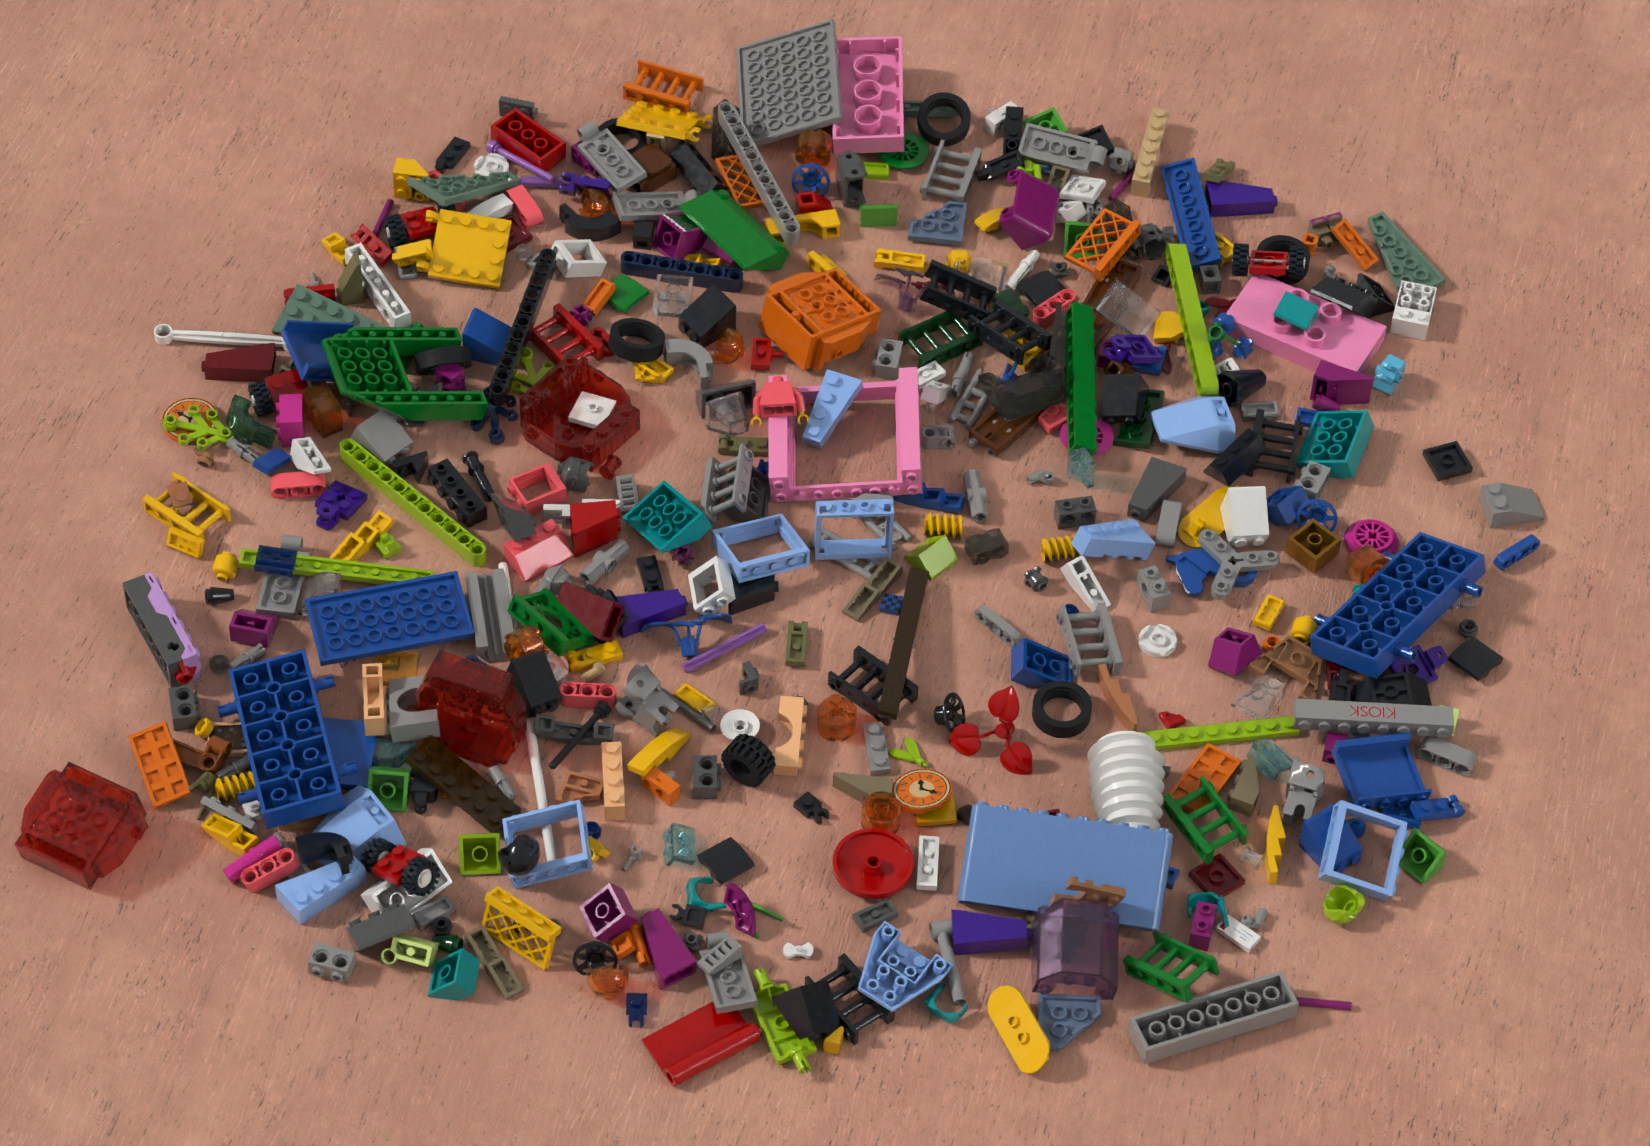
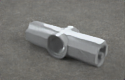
M969 469L963 476L966 488V504L969 505L972 521L983 523L988 519L986 489L982 486L980 472L975 469Z
M617 539L604 551H597L593 556L592 562L579 572V577L583 583L592 585L605 573H612L616 568L617 562L630 552V547L626 541Z

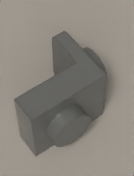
M750 661L742 663V676L744 679L739 681L740 695L757 691L759 678L757 668H753Z

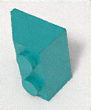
M461 948L434 961L427 996L430 998L460 1001L473 995L479 973L480 959Z

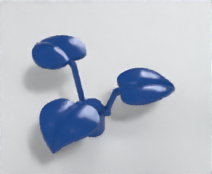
M717 613L698 617L699 620H683L674 623L650 622L642 626L641 633L653 627H670L674 630L678 647L681 646L682 657L697 656V646L699 645L702 625H706L707 620H723L732 623V617L726 613ZM687 626V636L683 637V641H681L676 627ZM695 626H698L696 638L694 640V636H691L690 627L694 628Z

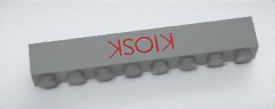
M1295 698L1293 707V729L1304 731L1318 730L1323 732L1337 731L1342 733L1356 732L1381 735L1409 733L1412 736L1451 738L1454 728L1453 707Z

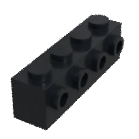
M681 139L670 152V158L676 167L682 171V176L691 182V187L700 193L699 196L711 190L723 189L726 191L728 189V186L692 143Z
M448 458L428 467L427 480L429 484L436 488L441 499L444 498L448 508L456 513L460 523H464L467 528H470L487 519L486 505Z

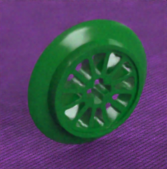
M904 132V153H878L880 158L888 165L898 169H910L922 164L927 159L929 147L920 136Z

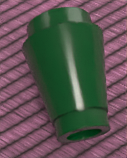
M434 935L432 938L433 942L439 943V950L449 954L463 948L464 945L463 938H460L458 935Z

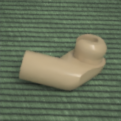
M596 661L593 663V668L580 677L584 682L588 683L605 672V665L601 661Z

